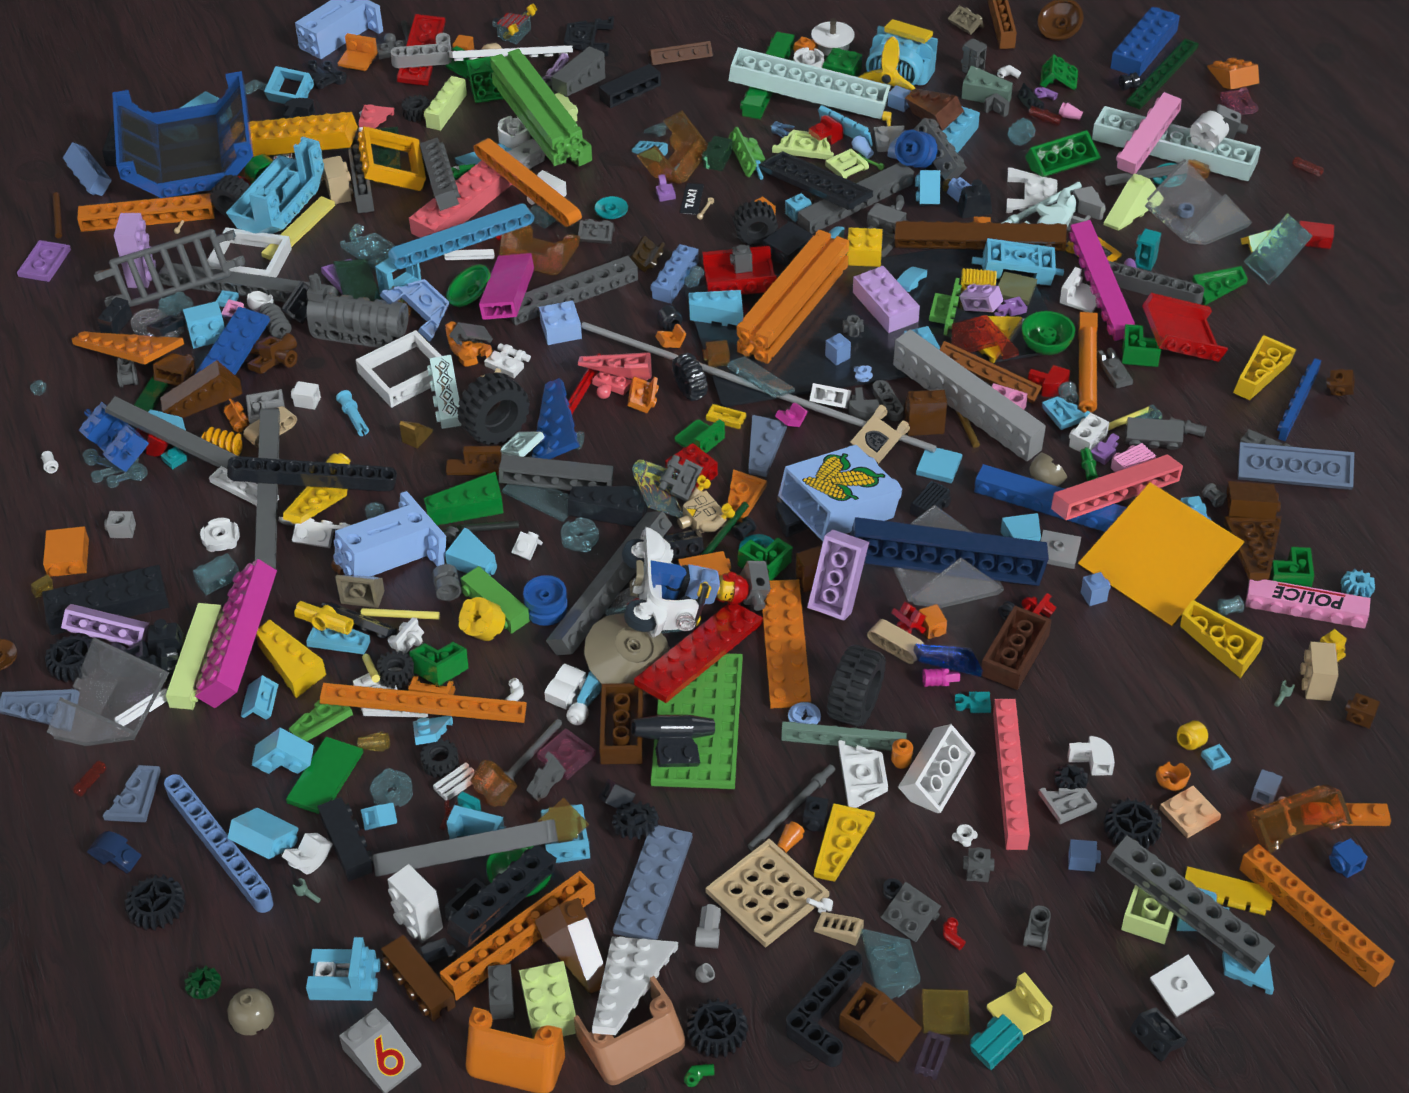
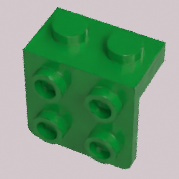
M719 419L709 426L701 420H695L675 436V442L683 447L694 443L707 453L725 438V422Z

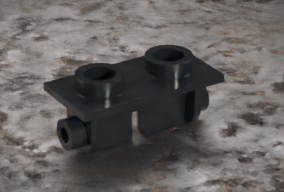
M1023 83L1017 97L1032 114L1035 110H1042L1044 103L1038 99L1031 88Z

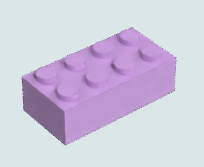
M120 213L114 232L119 257L150 248L149 234L145 231L146 222L142 219L141 213ZM144 257L134 259L145 288H148L152 277ZM152 258V261H153L154 266H155V268H156V261L153 260V258ZM121 263L128 288H137L128 263Z
M884 266L853 277V293L888 333L919 321L920 306Z
M832 530L824 536L807 608L841 620H845L851 615L869 545L868 541L836 530Z

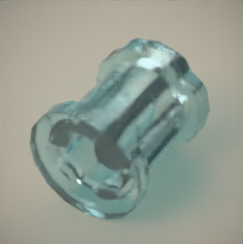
M692 266L690 274L684 279L685 284L690 288L697 287L700 283L699 280L704 277V270L701 267Z
M1239 595L1234 596L1233 599L1218 600V610L1222 616H1227L1228 613L1243 612L1244 604Z

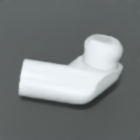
M1011 65L1001 67L997 72V76L1000 78L1012 75L1018 79L1021 74L1019 70Z
M513 678L509 681L511 694L505 700L518 701L524 694L523 685L519 682V679Z

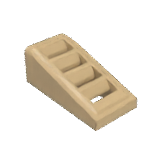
M822 912L814 932L856 946L863 930L864 920ZM825 920L829 921L827 927H823ZM833 923L837 924L835 929L831 928ZM841 925L845 926L844 930H840Z

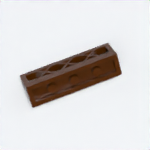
M710 41L648 51V56H651L652 66L713 56Z

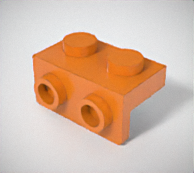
M634 376L631 380L627 406L648 413L651 407L654 408L657 402L655 395L659 388V385H657L658 378L654 377L651 382H647Z

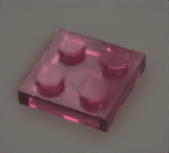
M565 728L537 753V758L546 764L548 759L545 758V755L549 751L566 770L563 777L568 780L596 755V750Z

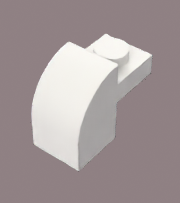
M1089 736L1088 743H1069L1068 762H1089L1091 775H1112L1115 761L1112 748L1105 740Z
M305 833L298 849H285L282 857L289 861L288 864L291 867L299 869L305 874H310L324 862L333 843L318 833Z

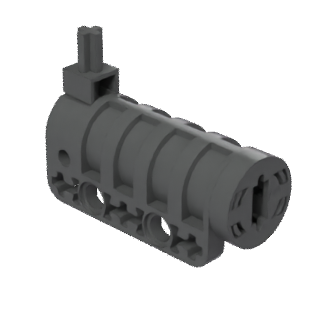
M317 273L309 276L311 285L307 291L309 300L307 304V321L310 334L314 338L380 348L393 342L394 337L401 338L404 336L409 317L406 303L392 302L389 304L385 300L376 299L375 301H370L366 297L354 299L353 296L345 294L337 296L336 293L328 292L327 285L321 284L320 276ZM332 331L338 332L339 335L332 333ZM365 335L371 337L372 340L365 338Z

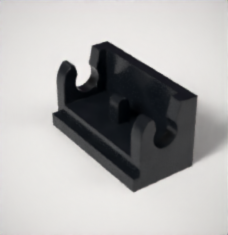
M300 281L281 309L290 317L303 324L307 318V304L309 301L307 291L310 286Z

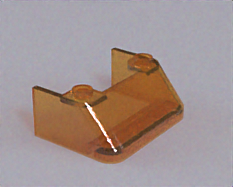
M680 111L663 120L673 133L670 137V144L675 151L667 160L656 145L637 155L652 176L658 178V175L664 174L667 181L682 184L689 179L709 150L705 139L685 113Z
M1327 784L1305 790L1246 813L1261 846L1269 853L1280 849V844L1284 842L1283 840L1324 826L1329 827V829H1336L1342 826V822L1348 825L1353 824L1341 790Z

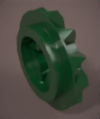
M207 966L204 968L196 967V970L192 973L189 972L188 978L185 979L186 992L195 999L211 997L219 990L221 985L220 974L215 968L211 969ZM205 977L207 982H204L200 988L198 981Z

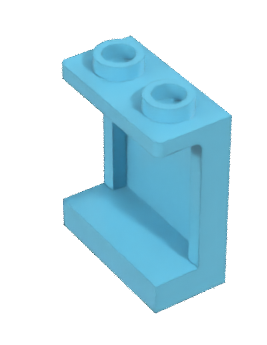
M569 805L541 810L542 821L555 819L558 841L545 844L546 851L557 858L556 863L589 859L590 849L583 805Z
M454 805L447 820L449 839L506 828L501 816Z

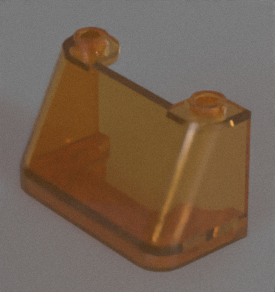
M528 225L502 234L499 255L531 253L535 271L557 275L563 271L578 248L580 236L568 234L563 238V241L552 243L532 238L533 229Z

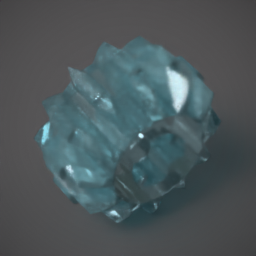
M1022 118L1021 120L1017 119L1016 123H1012V127L1008 128L1009 132L1007 134L1013 144L1022 146V144L1026 145L1028 141H1031V138L1035 136L1036 130L1031 121Z

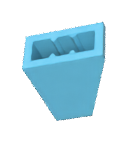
M467 528L462 530L445 553L446 563L455 566L457 570L464 573H469L478 566L490 576L496 572L495 555Z

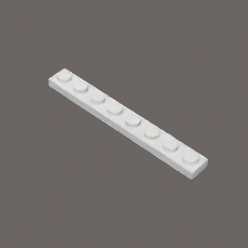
M566 45L449 51V58H454V61H463L464 57H469V60L499 54L506 57L509 51L520 49L522 54H529V57H538V54L553 56V53H559L560 56L562 53L568 55V52H573L572 46Z

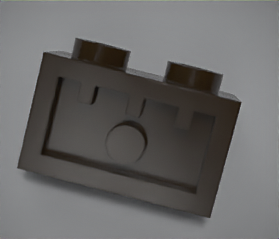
M644 235L630 258L643 272L649 268L653 269L658 262L656 259L664 252L662 249L665 243L662 242L657 246Z

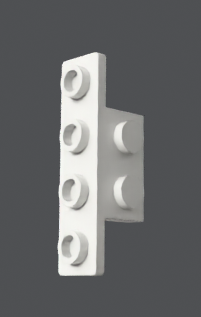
M283 517L278 519L282 524L295 526L292 542L326 548L331 547L333 533L336 530L350 526V524L346 523L332 525L333 522L321 520V523L314 522L315 520L311 518L302 524L291 523L290 521L283 520Z

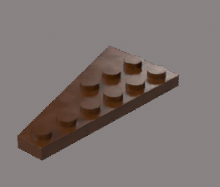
M1225 516L1224 524L1227 531L1244 541V544L1237 550V554L1249 580H1269L1282 516H1276V519Z

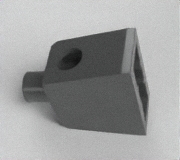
M1218 104L1215 112L1222 115L1225 124L1228 123L1229 132L1225 138L1234 139L1236 132L1246 134L1248 125L1240 123L1241 114Z
M747 561L740 575L747 580L749 592L746 599L742 602L745 605H753L754 610L759 611L765 608L764 600L771 589L766 561Z

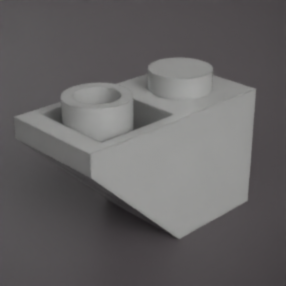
M1090 186L1074 189L1073 195L1076 199V211L1080 214L1090 215L1092 218L1102 220L1105 204L1101 202L1094 188Z

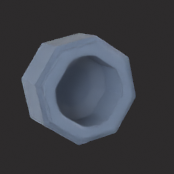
M1182 203L1178 207L1177 214L1183 218L1193 217L1195 207L1190 203Z

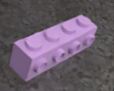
M70 604L65 609L61 628L73 633L87 634L94 638H104L110 642L124 643L131 647L141 640L145 641L149 623Z

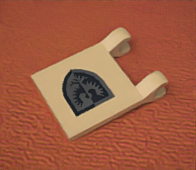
M883 405L876 409L874 415L850 442L852 445H857L869 457L874 458L878 464L898 440L910 430L909 424L906 421H902L897 430L884 423L881 419L887 415L888 411Z

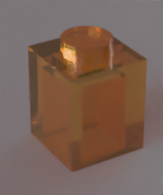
M727 340L706 342L703 358L707 360L708 366L730 365V352Z

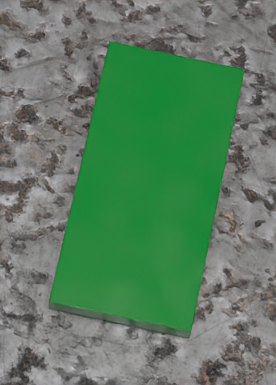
M325 737L311 759L310 766L304 770L286 798L287 804L319 814L317 806L336 798L362 756L363 748Z

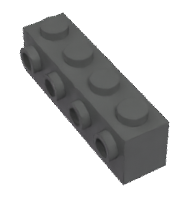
M924 118L913 130L926 132L935 138L937 155L933 161L934 165L940 170V174L945 180L957 179L967 168L963 158L956 153L955 147L949 143L947 135L940 130L937 121Z

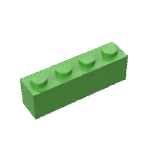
M478 566L461 577V591L465 596H469L471 599L482 597L501 607L502 612L505 614V626L503 629L514 633L530 622L529 609L481 567Z

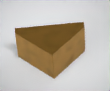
M400 421L399 424L402 442L417 449L433 432V429L419 423Z

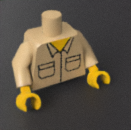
M700 475L697 478L699 486L695 487L688 501L683 505V517L677 519V522L681 529L690 526L693 530L699 529L700 533L716 532L725 525L727 517H734L735 511L729 503L724 504L721 508L707 491H702L709 488L711 482L704 475Z

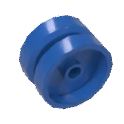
M906 130L896 141L895 154L898 161L903 165L926 168L936 158L937 143L931 134L917 130Z
M542 575L533 578L525 585L523 597L525 606L529 609L530 621L538 625L549 626L560 622L566 616L568 611L567 591L564 583L559 578Z

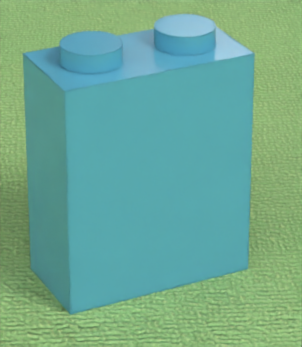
M255 808L231 820L228 839L270 859L284 852L285 849L295 846L298 839V827L259 808Z

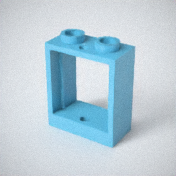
M275 66L264 93L269 101L285 104L294 98H308L314 82L309 73ZM285 78L301 82L296 95L279 91Z
M390 258L375 266L379 293L386 289L389 291L394 287H403L408 283L421 280L419 263L406 267V272L394 280L392 272L397 270Z

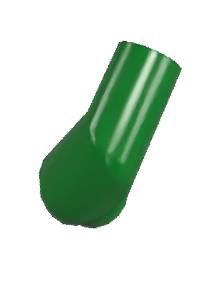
M714 1064L692 1066L684 1076V1083L689 1087H694L703 1076L715 1075Z

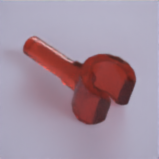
M449 800L444 804L445 815L440 825L441 830L445 829L453 807H449Z

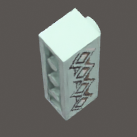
M447 355L430 358V365L427 368L429 376L433 377L430 385L431 391H435L436 396H433L434 407L438 406L439 410L435 412L437 422H441L442 429L461 426L457 414V408L460 406L458 405L459 395L452 357Z

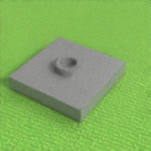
M1043 530L1041 541L1047 542L1049 555L1047 564L1074 569L1081 537Z

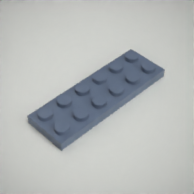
M1240 442L1237 479L1352 490L1354 452Z
M660 825L654 826V832H648L614 925V934L637 939H658L693 838L691 832Z

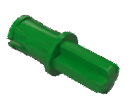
M1085 447L1080 450L1081 466L1085 470L1086 480L1091 481L1098 477L1095 468L1096 461L1093 459L1091 450Z

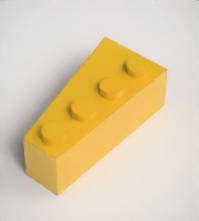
M1263 335L1243 370L1233 393L1251 400L1290 365L1296 349Z
M1194 600L1191 601L1182 613L1180 627L1241 678L1261 651L1264 637Z

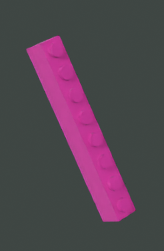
M1091 220L1072 224L1068 233L1069 241L1073 242L1075 255L1079 256L1080 267L1084 268L1086 281H1089L1091 284L1090 290L1092 295L1095 294L1096 305L1102 310V319L1104 322H1107L1109 335L1113 336L1114 341L1121 340L1124 336L1125 324L1135 325Z

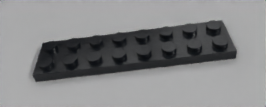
M784 151L759 164L761 171L847 210L854 209L859 204L873 197V190Z

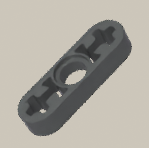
M884 380L875 381L873 383V395L878 399L880 405L886 407L888 411L886 416L891 421L901 420L904 408L890 385ZM884 399H891L892 402H885Z

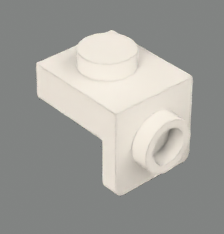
M528 531L527 534L520 532L512 553L531 560L537 545L541 546L543 542L538 539L539 535Z

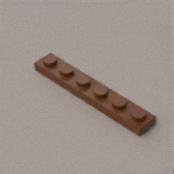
M946 341L943 342L939 349L985 382L1028 393L1027 401L1034 404L1042 386Z

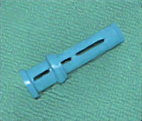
M348 390L339 392L336 400L342 405V411L348 414L358 435L363 436L361 430L366 435L369 432V428L358 412V405L352 399L351 392Z

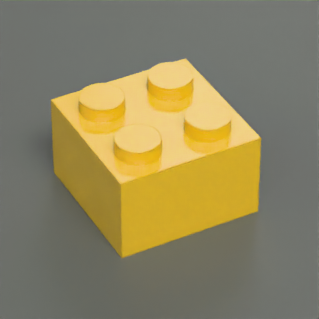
M849 228L848 265L881 267L883 229Z

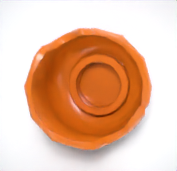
M1167 762L1163 766L1158 767L1155 775L1161 787L1171 791H1179L1186 786L1191 772L1183 763L1172 766L1170 762Z

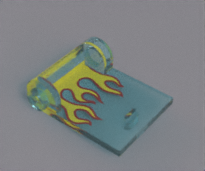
M642 459L635 462L632 467L633 475L647 507L658 511L663 510L664 513L678 518L683 517L684 514L676 497L670 494L673 487L667 485L665 491L658 488L659 480L665 474L667 468ZM674 471L671 478L676 480L679 475L678 472Z

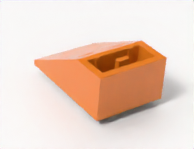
M1228 58L1225 62L1214 61L1213 64L1207 65V68L1223 88L1236 89L1259 83L1258 64H1253L1252 61Z

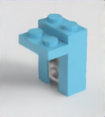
M354 937L352 949H312L311 963H314L313 976H308L306 985L309 1000L372 1001L373 992H377L378 980L375 976L376 972H380V959H377L375 950H369L368 946H365L362 937Z

